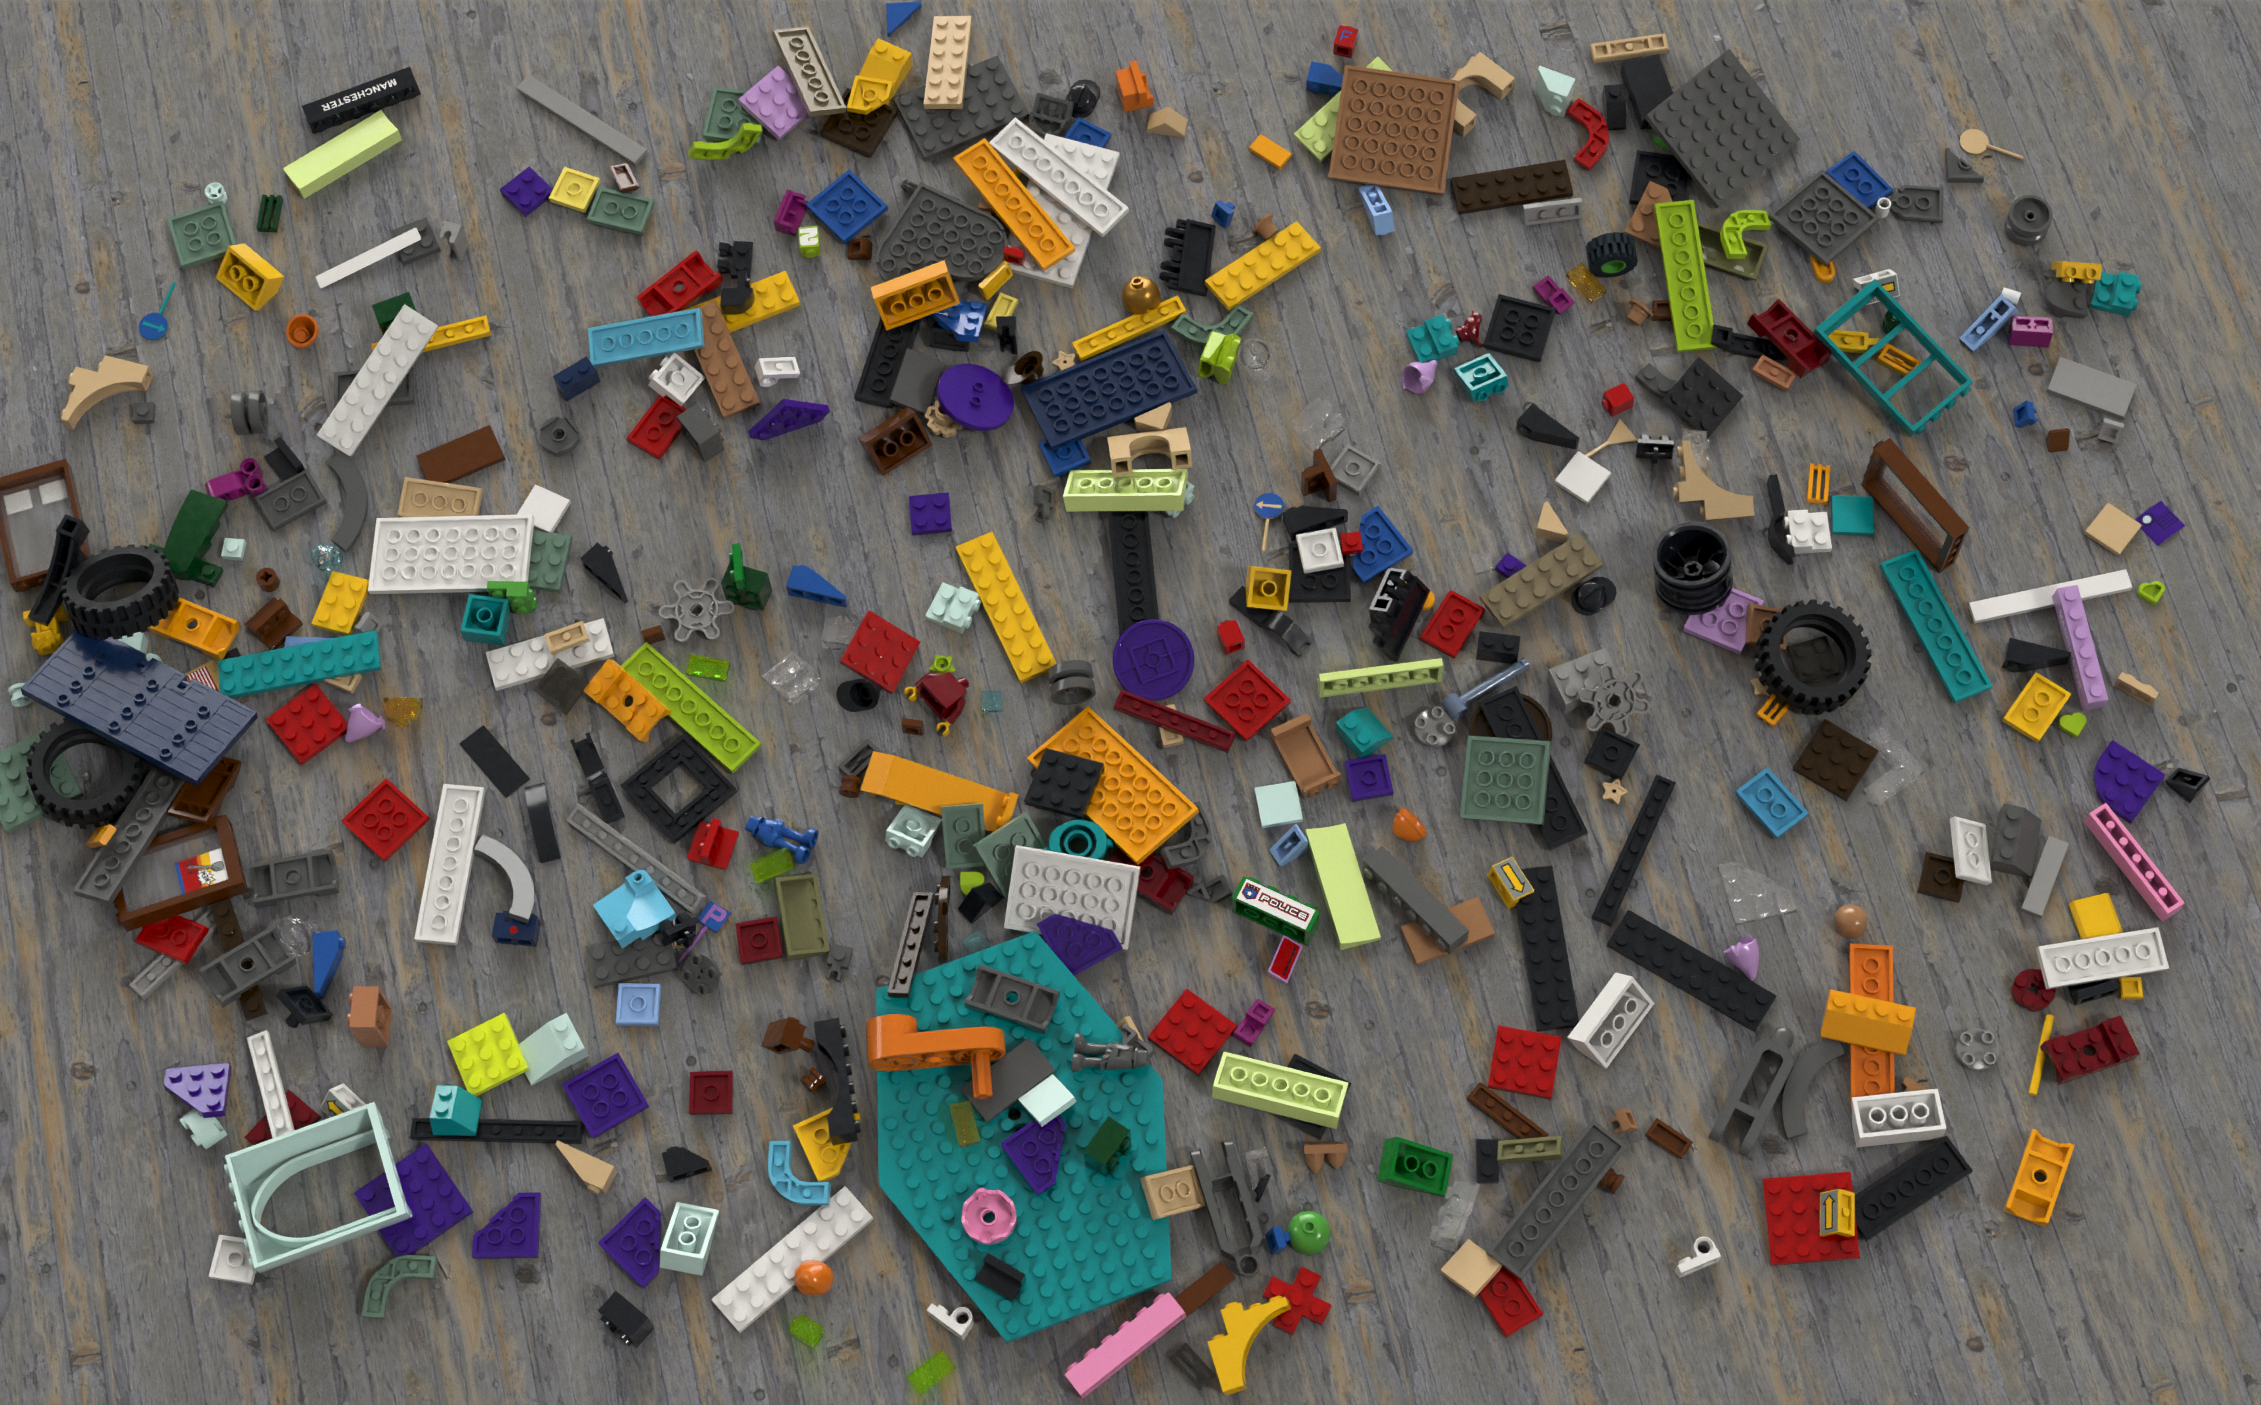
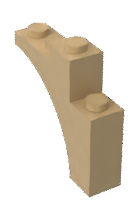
M106 355L98 365V372L75 367L68 380V384L73 392L69 394L68 404L61 413L63 424L66 428L74 430L76 424L87 410L111 395L126 391L147 392L154 376L151 369L146 365Z
M1691 441L1679 443V446H1677V457L1681 458L1679 478H1683V482H1677L1672 489L1673 499H1677V504L1701 502L1698 510L1699 516L1703 517V522L1755 516L1753 495H1739L1717 486L1703 473L1697 464L1692 451Z

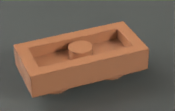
M1764 355L1761 356L1752 370V374L1787 392L1797 376L1792 370Z

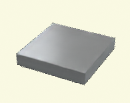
M1347 444L1330 468L1337 480V484L1360 496L1381 467V463Z

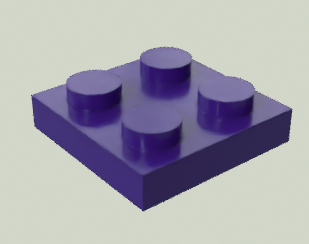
M530 166L500 189L501 194L525 217L546 202L553 190Z
M949 492L909 496L912 536L952 532Z
M1385 754L1345 761L1352 802L1393 795L1394 791Z

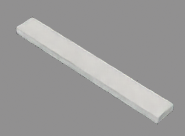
M2125 569L1970 602L1968 607L1975 624L2055 607L2052 596L2057 588L2078 585L2083 601L2130 591L2132 584Z

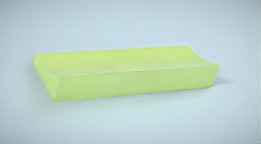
M380 110L284 167L283 170L305 199L402 141L399 130Z
M1187 469L1132 470L1133 475L1113 477L1112 470H1070L1063 494L1066 512L1184 511L1188 471Z
M1442 658L1319 674V679H1317L1319 698L1441 682L1443 671Z
M1346 823L1324 828L1306 829L1305 837L1308 840L1309 851L1339 949L1344 950L1381 940Z
M1223 1052L1213 1084L1212 1098L1337 1129L1348 1082Z

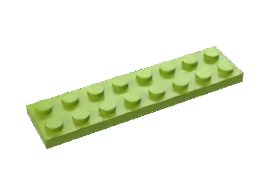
M1694 200L1656 203L1654 210L1677 353L1716 349L1717 347L1711 344L1714 322Z
M647 642L621 665L623 669L672 711L667 715L672 721L732 774L762 746L761 742Z

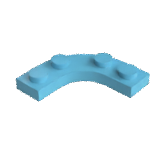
M769 1141L768 1173L776 1190L787 1200L799 1205H830L831 1184L829 1182H804L798 1180L793 1175L791 1169L793 1143L791 1141Z

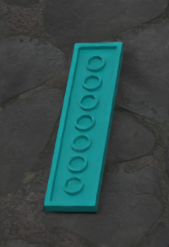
M1912 550L1880 563L1879 567L1953 703L1956 704L1991 690L1993 686L1918 550Z
M376 630L218 660L220 693L231 699L322 682L326 679L342 678L382 670L379 635Z

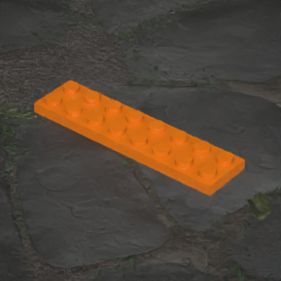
M1850 943V994L1894 1003L1893 946ZM1850 1044V1109H1852V1097L1895 1093L1894 1053Z

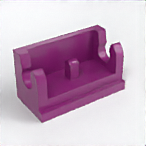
M789 189L786 190L774 219L776 231L796 236L807 210L806 204L808 201L804 200L805 195Z
M2012 316L2009 326V345L2049 347L2053 335L2052 318Z

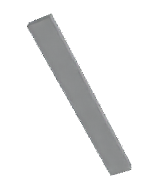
M529 74L518 85V92L634 166L647 154V149Z
M581 804L575 805L566 820L569 824L632 870L646 871L658 889L691 913H697L707 897Z

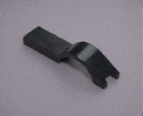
M1777 474L1769 475L1767 488L1773 518L1768 528V541L1771 548L1790 565L1793 564L1792 558L1796 556L1794 546L1781 541L1774 529V526L1783 520L1785 514Z
M1241 586L1229 599V603L1259 627H1267L1279 635L1290 651L1299 657L1301 655L1300 649L1305 643L1309 646L1312 644L1310 638L1301 628L1282 612L1273 609L1246 607V588L1244 586Z
M588 732L585 734L586 739L576 743L572 739L570 742L605 823L610 824L624 818L625 815Z

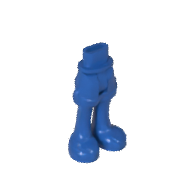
M751 816L745 826V830L751 832L752 836L757 837L764 845L770 848L777 846L792 853L795 856V861L799 864H805L811 855L810 849H814L819 831L815 828H810L806 833H799L786 827L785 823L781 820L767 819L762 816L759 818ZM784 836L786 838L797 841L803 844L804 846L794 845L782 839V837Z

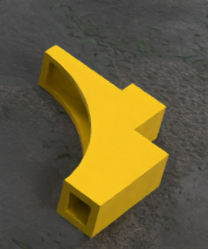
M1273 1297L1269 1299L1268 1303L1263 1305L1261 1303L1252 1304L1248 1307V1310H1245L1243 1304H1238V1302L1226 1304L1225 1308L1221 1309L1228 1335H1216L1207 1343L1222 1391L1226 1396L1247 1389L1245 1367L1251 1345L1258 1333L1268 1322L1291 1309L1286 1297Z

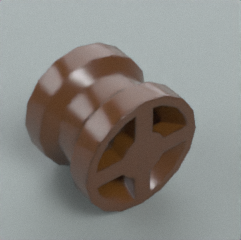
M263 568L256 575V580L263 591L273 592L278 589L280 580L273 569Z
M843 775L841 777L842 787L839 788V794L848 798L859 797L860 791L858 788L862 783V779L854 775Z
M813 1067L809 1069V1073L806 1076L800 1078L802 1084L813 1094L818 1092V1088L821 1085L827 1083L826 1079Z
M1611 1168L1602 1178L1599 1186L1608 1188L1609 1192L1614 1195L1625 1176L1622 1174L1618 1175Z

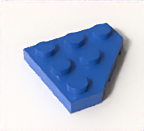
M960 300V304L928 315V317L935 318L939 326L946 331L954 333V337L958 341L978 343L988 304L978 301L967 302Z
M1379 506L1362 515L1359 531L1361 532L1363 553L1354 555L1352 571L1362 584L1365 585L1387 571L1388 567L1392 568L1412 555L1413 549Z

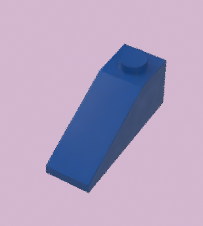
M793 565L786 586L788 595L847 608L846 596L818 573L805 565Z
M338 930L313 933L314 989L319 999H324L343 958V949H346L345 937H342Z

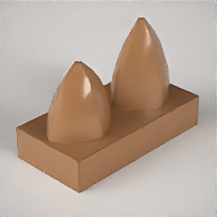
M1347 1142L1303 1143L1306 1162L1314 1174H1317L1322 1167L1324 1153H1327V1158L1335 1169H1338L1343 1164L1346 1153H1348Z

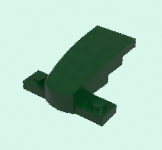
M191 489L173 523L165 548L149 544L148 549L152 547L157 549L158 553L162 552L169 560L175 579L194 580L215 587L224 572L223 568L202 561V559L212 546L211 539L220 527L219 520L227 509L228 502Z

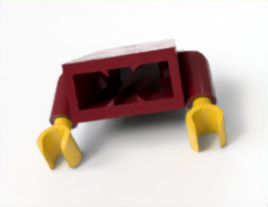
M950 672L943 674L928 673L915 683L914 688L907 687L904 694L908 696L910 693H913L908 698L910 702L916 701L919 695L941 720H946L939 723L936 728L937 732H939L942 727H946V731L942 734L945 737L950 733V724L953 725L964 709L966 704V688L969 687V682L965 677L956 679Z

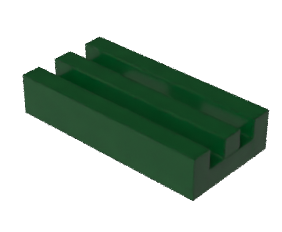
M262 194L256 227L258 232L277 233L283 203L282 195L277 197L270 195V197H267V195ZM267 202H269V203H268L267 214H266L265 225H264V227H263L264 218H265V213H266V207H267ZM274 202H276L272 227H269L270 220L272 217L273 204Z

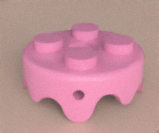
M977 1189L963 1204L961 1218L963 1228L972 1240L980 1244L993 1245L1004 1241L1011 1235L1016 1225V1210L1013 1201L1000 1190ZM986 1213H993L995 1215V1220L992 1223L984 1222L983 1217Z

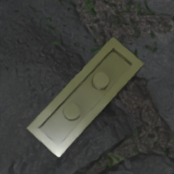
M1562 1136L1498 1141L1497 1160L1499 1164L1563 1159Z

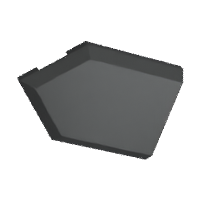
M1903 185L1896 193L1888 197L1891 201L1890 208L1903 220L1943 222V187Z

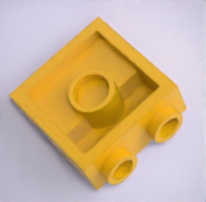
M2056 261L2052 262L2051 270H2056V277L2062 278V282H2074V279H2082L2081 283L2094 284V280H2100L2102 264Z

